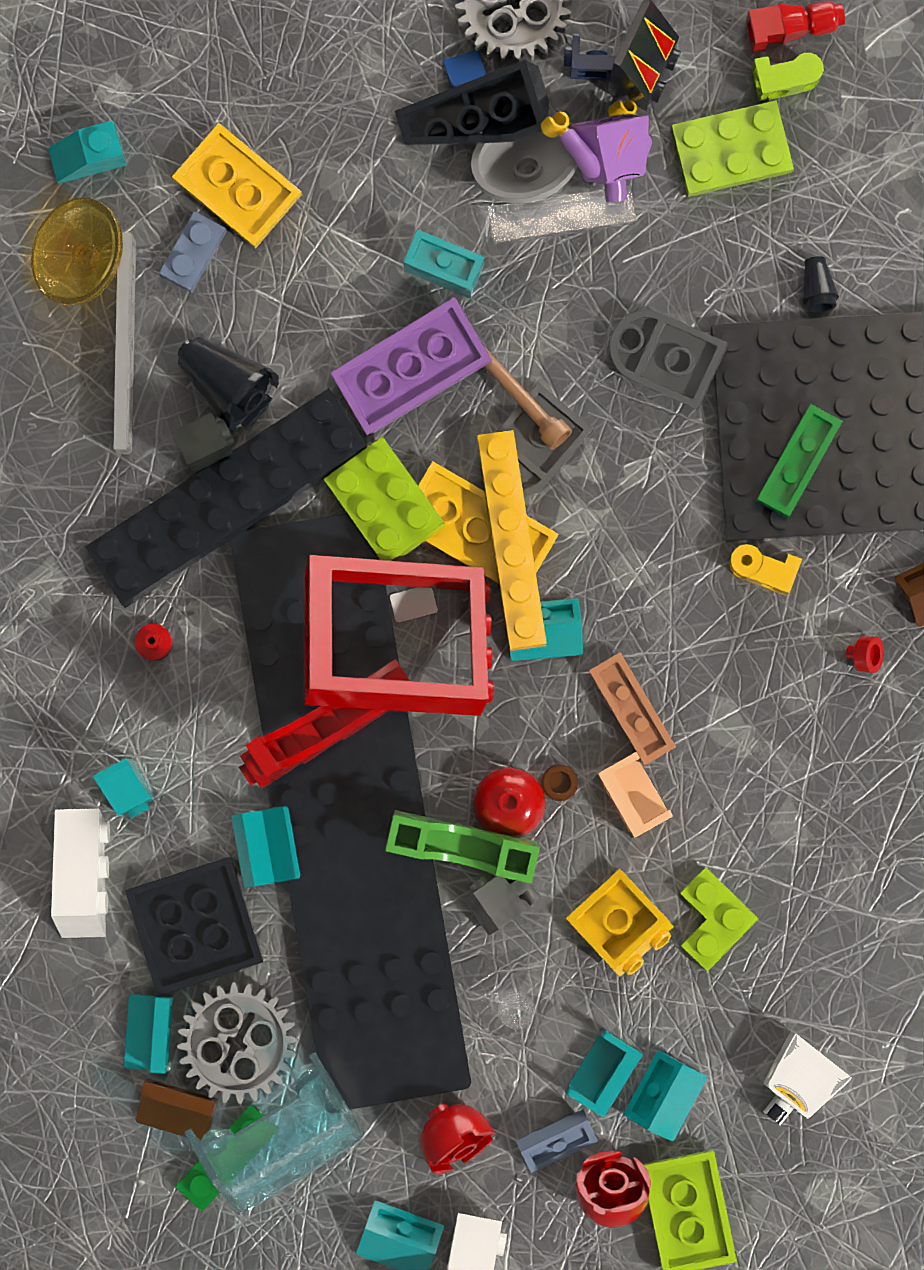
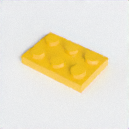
M220 123L214 127L172 176L173 181L255 249L302 195V192Z

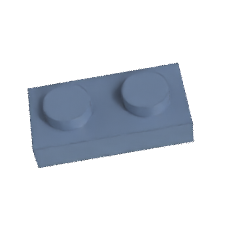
M194 211L159 272L160 276L193 293L225 236L226 228Z
M584 1110L568 1115L516 1141L531 1173L598 1142Z

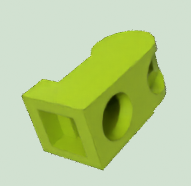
M811 52L802 53L793 61L770 65L768 56L754 59L751 71L759 102L814 89L824 71L822 60Z

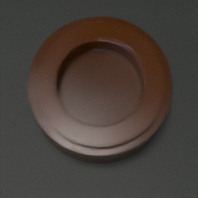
M558 764L551 766L545 771L542 776L541 786L548 798L554 801H565L575 794L578 788V778L570 767Z

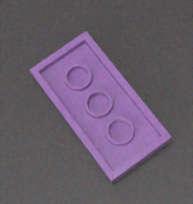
M454 297L331 372V375L366 435L370 436L491 363L493 360L458 300Z

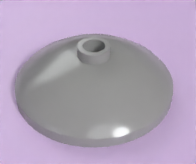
M543 132L517 142L478 143L471 160L472 173L478 187L491 198L507 203L534 202L552 195L572 178L578 166L569 152L560 143L559 135L551 138Z

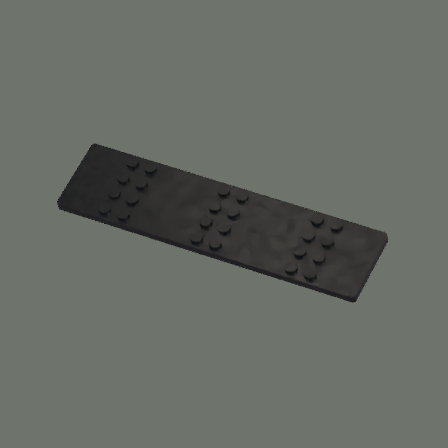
M348 513L246 530L230 540L263 736L294 722L320 707L304 705V571L309 555L380 560ZM332 581V676L367 678L395 659L399 663L386 585ZM389 710L347 739H341L307 763H301L271 783L275 807L287 806L290 814L300 878L287 880L324 1102L327 1111L332 1113L465 1090L471 1085L433 859H418L386 851L395 810L426 817L408 711Z

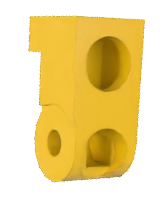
M745 544L740 545L734 550L729 560V567L736 577L787 596L790 593L802 559L788 554L783 563L762 555L758 548L753 545Z

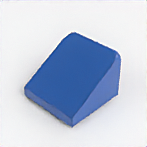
M476 50L443 60L451 88L486 75L481 58Z

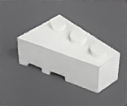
M100 809L55 810L51 917L62 938L106 937L105 914L108 912L107 891H105V878L109 876L108 856H105L104 843H109L110 824L109 821H104Z
M458 1213L447 1270H494L496 1255L503 1256L507 1234L500 1233L502 1222Z

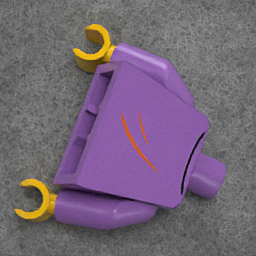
M617 100L608 108L610 117L572 124V129L567 128L569 117L564 112H557L553 117L548 116L541 123L542 132L546 136L551 138L560 136V143L572 156L586 182L604 183L606 202L627 200L626 180L643 176L646 172L647 157L652 146V139L648 134L649 116L635 114L637 112V105L632 100H627L624 103L621 100Z

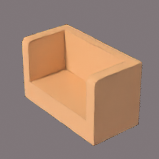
M637 752L596 774L632 838H636L673 816L670 810H667L641 765Z

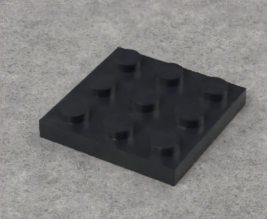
M232 856L125 890L157 996L264 962Z

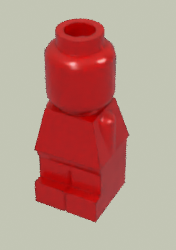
M831 0L808 4L804 10V6L779 3V5L749 10L746 23L752 53L765 51L768 44H785L805 37L807 32L812 36L835 32L838 26L845 25V14L842 4H834Z

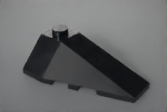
M522 60L398 109L395 113L404 143L407 146L517 142L542 132L541 123L548 117L549 100L539 66L527 60Z

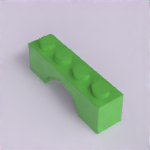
M398 810L394 811L386 846L387 852L418 859H434L458 863L489 872L495 876L530 884L533 881L540 850L539 842Z

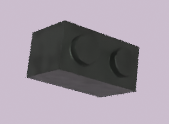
M212 413L172 432L187 465L194 475L211 464L233 454L230 446L236 444L224 420L216 421Z

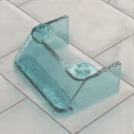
M315 1052L309 1055L315 1068L307 1070L299 1077V1082L295 1087L298 1095L236 1134L230 1129L214 1128L208 1131L200 1140L191 1128L184 1132L210 1181L237 1212H245L258 1206L350 1149L364 1136L362 1127Z

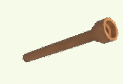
M486 348L493 361L484 366L485 369L540 427L541 440L549 449L553 450L560 446L570 436L572 429L563 419L558 420L555 416L550 417Z

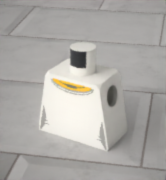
M791 1031L763 1084L776 1093V1095L763 1112L780 1126L793 1109H796L808 1119L841 1090L852 1077Z

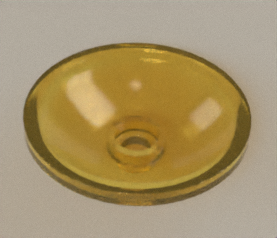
M74 198L60 204L45 218L33 243L31 266L34 280L40 291L47 298L62 305L78 306L95 299L111 283L120 265L123 251L122 230L112 210L94 199Z

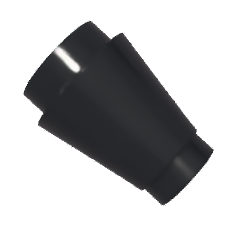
M816 256L806 259L804 261L803 304L807 305V309L811 313H823L835 309L837 306L836 300L839 298L826 263V258Z

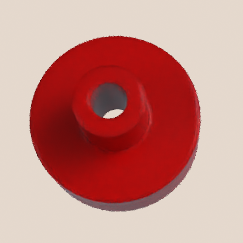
M148 624L138 631L135 637V647L138 653L145 659L159 661L167 657L171 652L173 639L170 632L163 626ZM152 639H155L154 644H150Z
M861 636L855 646L849 645L847 647L846 658L854 661L857 671L876 673L883 663V643L879 637Z

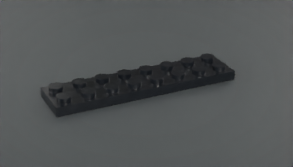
M328 388L232 451L233 454L203 469L86 545L85 548L121 605L126 608L326 478L366 449L368 445Z

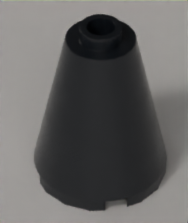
M201 337L186 340L178 350L179 367L218 417L223 419L227 427L234 432L238 431L237 426L240 424L244 428L253 424L271 403L273 398L268 395L271 386L277 389L279 385V375L271 368Z

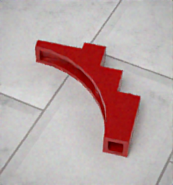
M396 659L366 678L410 681ZM320 706L294 722L264 736H258L247 743L245 746L248 750L240 755L244 764L239 768L251 786L258 783L260 788H265L301 763H307L341 739H347L389 710Z

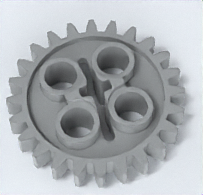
M461 0L463 2L455 5V13L465 14L458 19V26H469L464 33V38L466 40L474 37L477 38L474 44L476 51L486 46L488 59L495 52H499L501 63L506 61L508 54H513L515 63L520 62L521 54L526 53L530 61H533L535 49H538L544 55L547 54L546 41L554 45L558 44L559 38L555 31L560 33L566 32L567 25L561 20L570 19L571 11L564 7L570 5L572 0H514L515 4H519V8L515 10L511 5H507L508 0ZM532 9H539L545 13L546 17L536 22L530 20L526 14ZM485 11H488V12L494 11V12H493L491 15H489V16H484V15H483V12H485ZM498 21H507L512 28L507 33H499L492 26Z
M233 982L230 993H226L224 987L219 985L217 986L216 998L206 991L203 993L205 1005L196 1001L191 1004L197 1014L195 1016L191 1014L183 1016L184 1020L190 1024V1027L178 1030L179 1034L187 1037V1041L178 1044L177 1049L187 1050L188 1055L179 1062L180 1064L191 1063L193 1068L186 1074L187 1078L195 1075L200 1077L196 1089H200L206 1084L211 1086L209 1098H212L219 1090L223 1092V1103H227L231 1094H236L238 1104H242L245 1093L248 1092L251 1098L257 1101L259 1088L269 1095L272 1093L269 1083L271 1080L280 1085L283 1083L284 1080L278 1073L279 1070L291 1071L292 1067L285 1061V1058L297 1056V1052L289 1049L288 1044L298 1041V1037L288 1035L287 1030L296 1024L291 1021H283L282 1018L289 1009L276 1010L275 1006L279 1000L278 996L269 1002L265 1000L266 988H263L257 995H254L252 983H248L244 992H240L237 982ZM224 1008H233L239 1014V1023L236 1027L228 1028L221 1023L220 1013ZM253 1013L254 1019L242 1041L247 1045V1048H240L236 1052L228 1071L223 1073L221 1067L233 1046V1043L228 1040L229 1036L236 1037L247 1015ZM264 1024L271 1029L273 1036L270 1043L259 1044L254 1040L253 1029L255 1026ZM215 1041L220 1044L223 1053L218 1061H211L205 1057L203 1048L206 1042ZM249 1058L254 1062L256 1071L252 1077L245 1078L238 1074L236 1064L239 1059Z

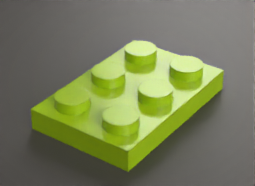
M777 100L671 126L687 197L789 174L794 170Z
M383 436L324 478V481L380 560L398 561L446 526Z
M714 1150L643 1164L648 1170L651 1180L648 1203L662 1270H701L737 1262Z

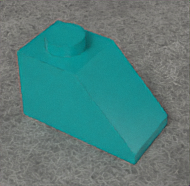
M113 120L78 129L48 148L58 184L127 166L119 132Z
M125 758L93 775L96 783L118 816L128 814L130 819L135 818L148 811L150 808L147 803L155 800L135 760Z

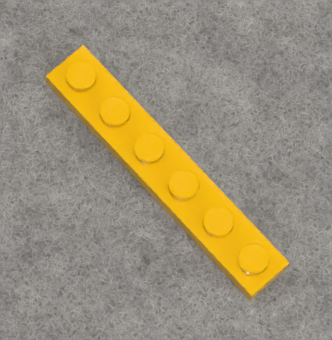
M514 430L477 435L509 651L546 646L547 642Z

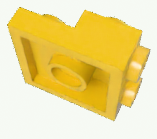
M621 869L617 870L566 918L619 977L625 972L627 975L635 973L644 963L642 956L652 947L655 950L662 948L670 940L671 934L669 931L673 928V925Z

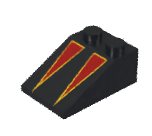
M652 0L642 1L613 63L608 94L623 101L632 100L636 103L637 107L647 111L651 101L659 102L666 83L661 81L666 69L674 70L682 52L676 49L679 36Z

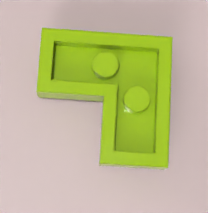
M706 867L679 893L705 918L680 946L708 972L759 918Z

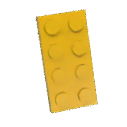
M432 461L418 486L446 526L424 542L467 567L484 568V577L499 585L485 491ZM527 516L535 571L537 573L559 534Z

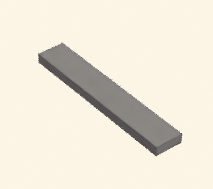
M118 232L113 449L117 454L131 455L133 437L136 240L131 233Z

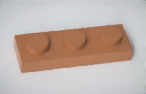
M621 652L588 671L644 766L676 748Z

